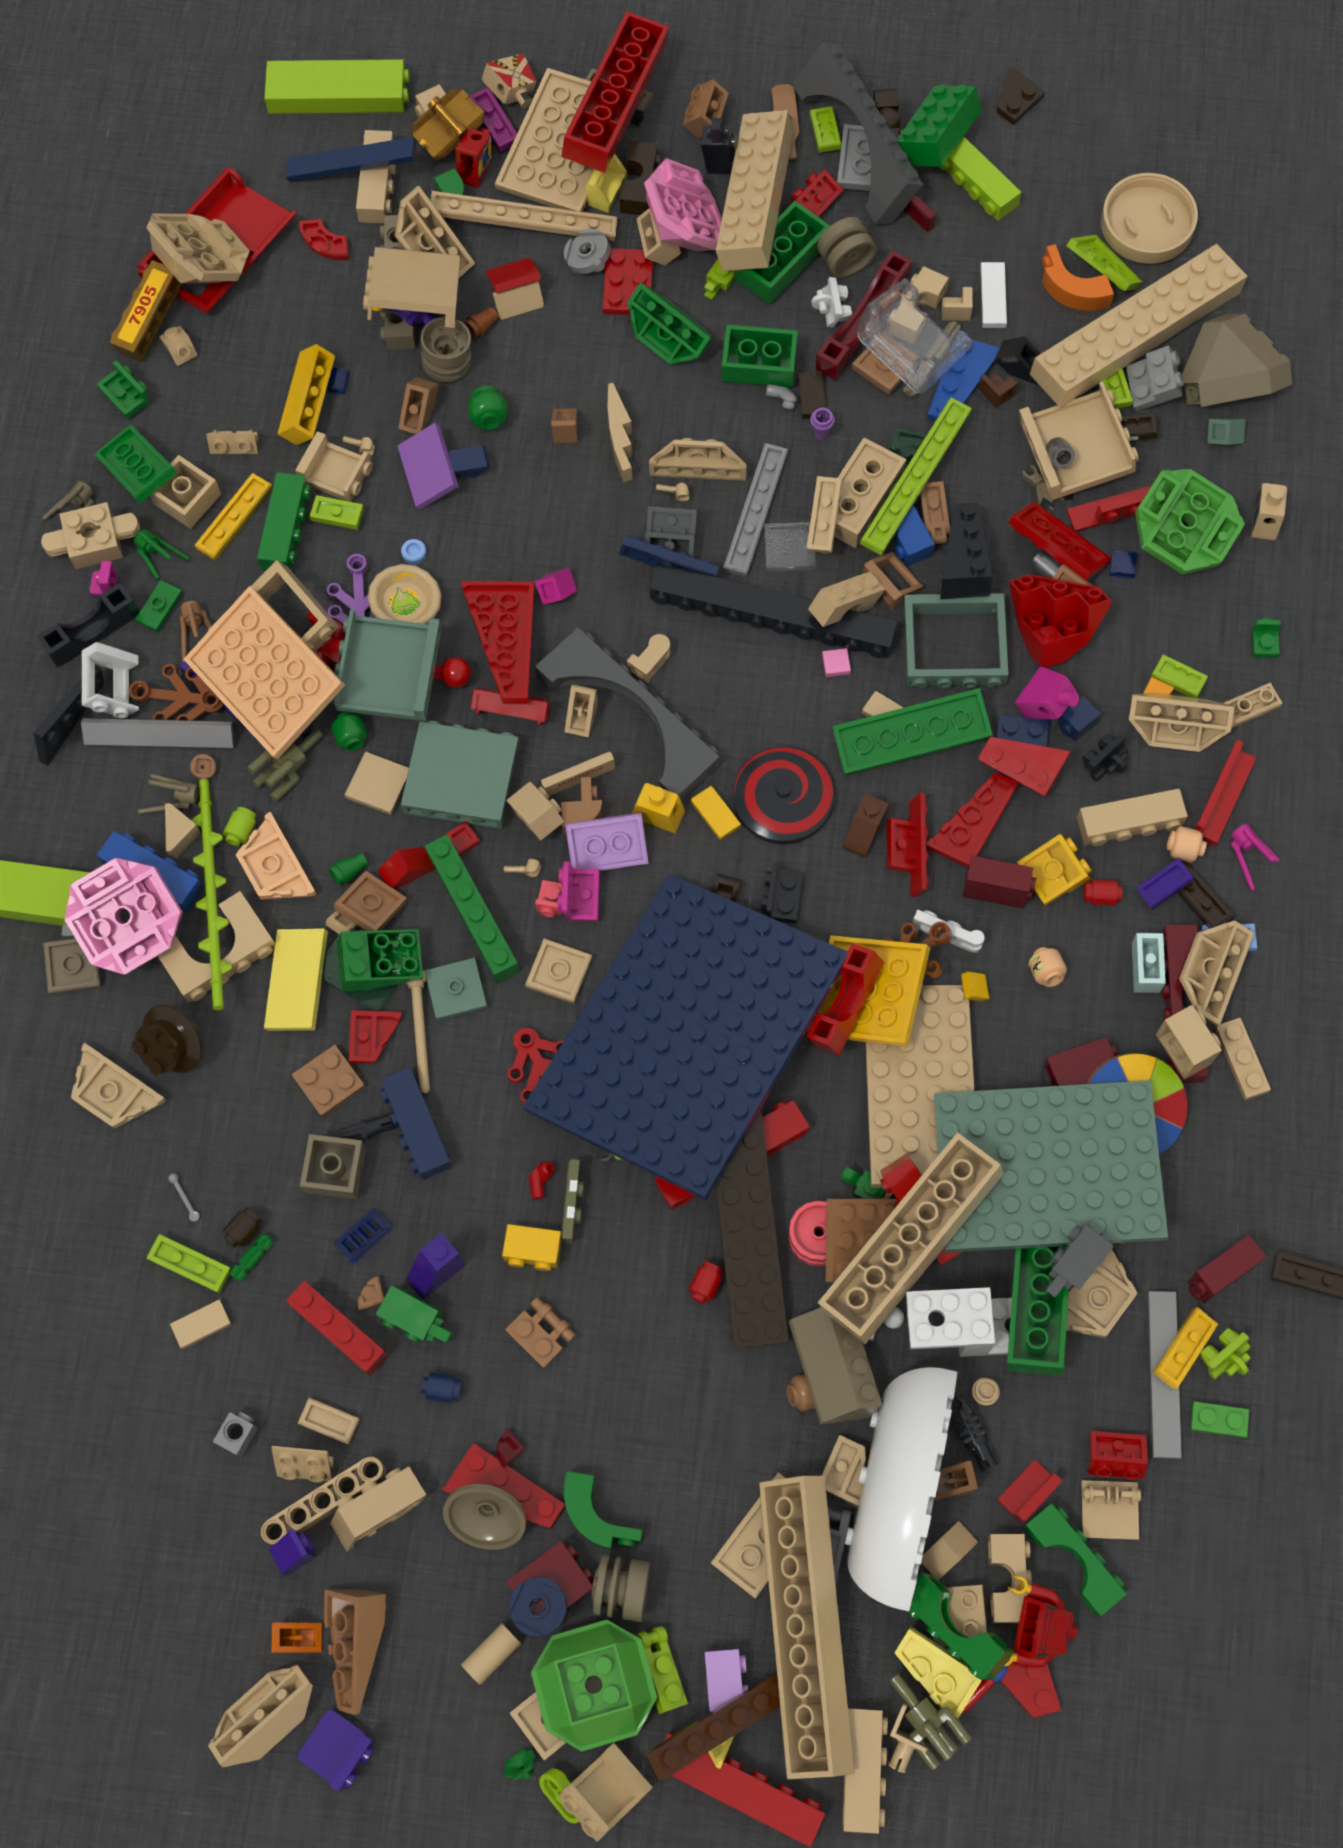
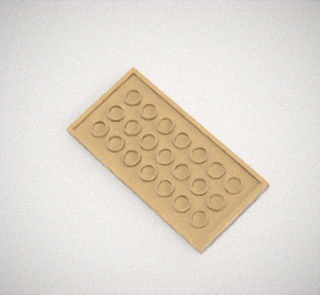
M922 985L908 1047L865 1042L871 1188H883L880 1180L883 1179L880 1170L908 1153L923 1175L938 1157L934 1094L974 1091L969 999H965L963 985Z

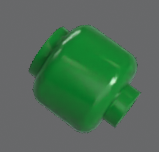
M350 712L339 714L331 725L337 746L347 751L361 748L367 739V731L361 716L351 714Z

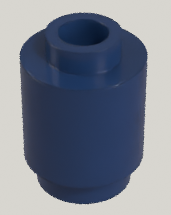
M430 1372L429 1377H423L421 1393L426 1394V1400L446 1403L459 1401L462 1379H456L455 1375Z

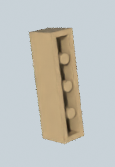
M365 130L363 145L394 140L393 132ZM396 164L360 170L356 211L360 223H384V216L392 213V201L389 198L390 194H394L392 175H396Z
M1179 788L1080 808L1077 821L1084 845L1100 846L1109 840L1125 841L1134 835L1150 836L1164 829L1175 831L1178 827L1184 825L1188 815Z
M848 1709L855 1774L844 1775L842 1831L879 1834V1827H884L885 1809H880V1796H885L886 1778H881V1766H886L887 1748L881 1746L882 1735H887L888 1719L887 1717H882L883 1711Z

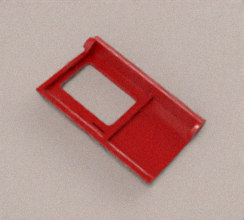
M226 167L184 213L202 216L210 221L214 219L221 220L229 226L250 250L240 277L297 215L294 210L289 212L245 186L241 176L230 167ZM152 249L137 264L138 274L141 278H143V273L149 267L152 260L163 264ZM237 281L211 283L199 296H195L180 287L176 297L202 313L208 314Z

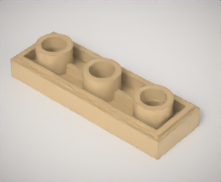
M1271 682L1224 702V704L1235 707L1231 728L1275 710L1283 704Z

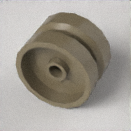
M848 217L831 225L823 232L816 245L823 260L827 261L829 270L837 278H847L862 271L872 262L878 251L873 238L867 233L866 227L857 217Z

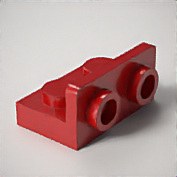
M825 169L818 175L816 172H813L805 181L807 186L804 189L798 188L792 194L791 199L793 201L788 207L796 201L819 217L844 189Z
M1090 1431L1088 1474L1099 1477H1124L1129 1480L1144 1478L1148 1465L1146 1435Z

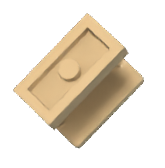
M317 431L295 471L296 475H304L308 485L312 488L351 502L354 496L360 493L362 481L365 476H369L373 463L368 452L364 451L362 455L329 443L326 435Z
M613 1743L578 1778L569 1784L558 1797L562 1801L564 1809L568 1813L573 1814L581 1823L583 1831L598 1842L653 1787Z

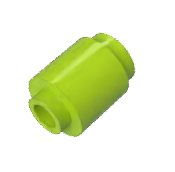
M238 807L236 811H233L223 831V835L226 837L225 841L233 846L246 844L256 824V814L244 807Z

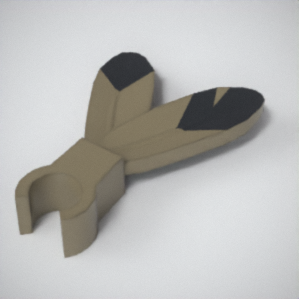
M1030 465L1029 471L1033 475L1029 476L1025 471H1022L1021 477L1034 489L1036 488L1038 504L1052 514L1053 503L1045 482L1037 472L1036 467ZM1069 494L1057 498V500L1070 502L1073 500V495Z

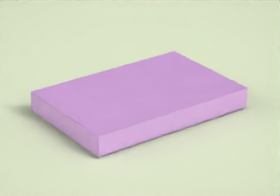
M641 812L565 824L573 869H599L603 871L649 864Z

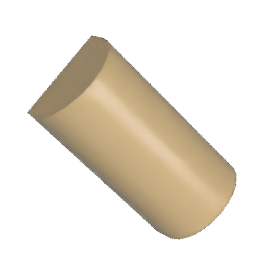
M501 1623L464 1660L461 1666L479 1685H482L522 1643Z

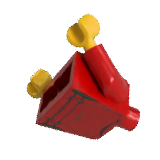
M1012 1575V1578L1020 1581V1586L1018 1589L1007 1587L1009 1591L1016 1594L1026 1592L1029 1593V1596H1024L1013 1649L1017 1653L1012 1655L1005 1666L1010 1665L1013 1661L1017 1662V1665L1040 1668L1053 1660L1055 1656L1063 1655L1067 1652L1069 1640L1075 1639L1078 1629L1073 1623V1613L1065 1610L1064 1602L1054 1590L1035 1583L1029 1585L1023 1577Z

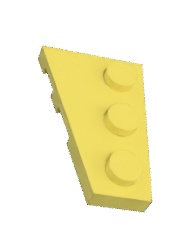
M911 1626L895 1650L896 1656L913 1677L924 1686L935 1704H938L941 1708L949 1707L955 1716L959 1718L982 1681L971 1674L968 1670L969 1665L955 1658L949 1651Z

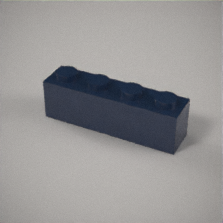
M406 1068L381 1079L384 1088L379 1089L385 1104L390 1102L394 1110L389 1114L394 1126L401 1127L403 1135L399 1136L404 1150L410 1149L413 1158L409 1160L414 1174L420 1173L422 1179L425 1180L453 1168L411 1068Z

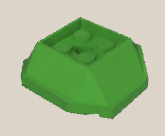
M1192 469L1162 470L1135 511L1141 548L1182 575L1219 566L1245 525L1233 496ZM1182 521H1185L1189 527L1185 526Z
M609 1620L552 1635L531 1671L545 1730L581 1752L638 1735L657 1699L642 1639ZM592 1676H597L602 1681L601 1690L595 1694L589 1693L586 1689V1681Z

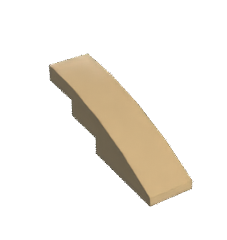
M610 383L608 384L607 404L610 441L615 462L624 483L632 480V467L628 461V458L632 457V445L627 436L632 434V426L614 384Z

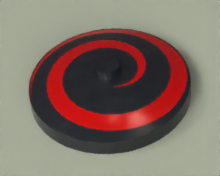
M773 747L755 754L741 767L733 786L734 809L742 825L757 838L774 844L798 843L815 835L829 819L834 803V786L828 770L810 753L793 747Z

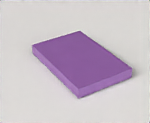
M433 423L397 446L416 508L421 510L458 487L440 425Z

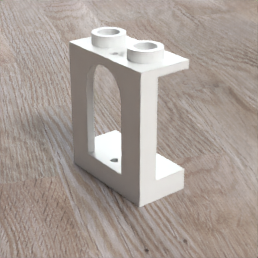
M98 642L82 650V706L92 708L95 712L112 714L115 718L120 719L127 718L130 714L138 711L139 706L129 704V669L138 665V655ZM95 664L113 669V699L95 694Z

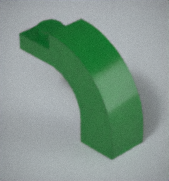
M566 1471L564 1484L565 1506L571 1521L580 1534L591 1543L608 1550H612L614 1539L618 1540V1545L634 1547L635 1543H641L642 1530L611 1525L597 1516L592 1503L595 1484L594 1475Z

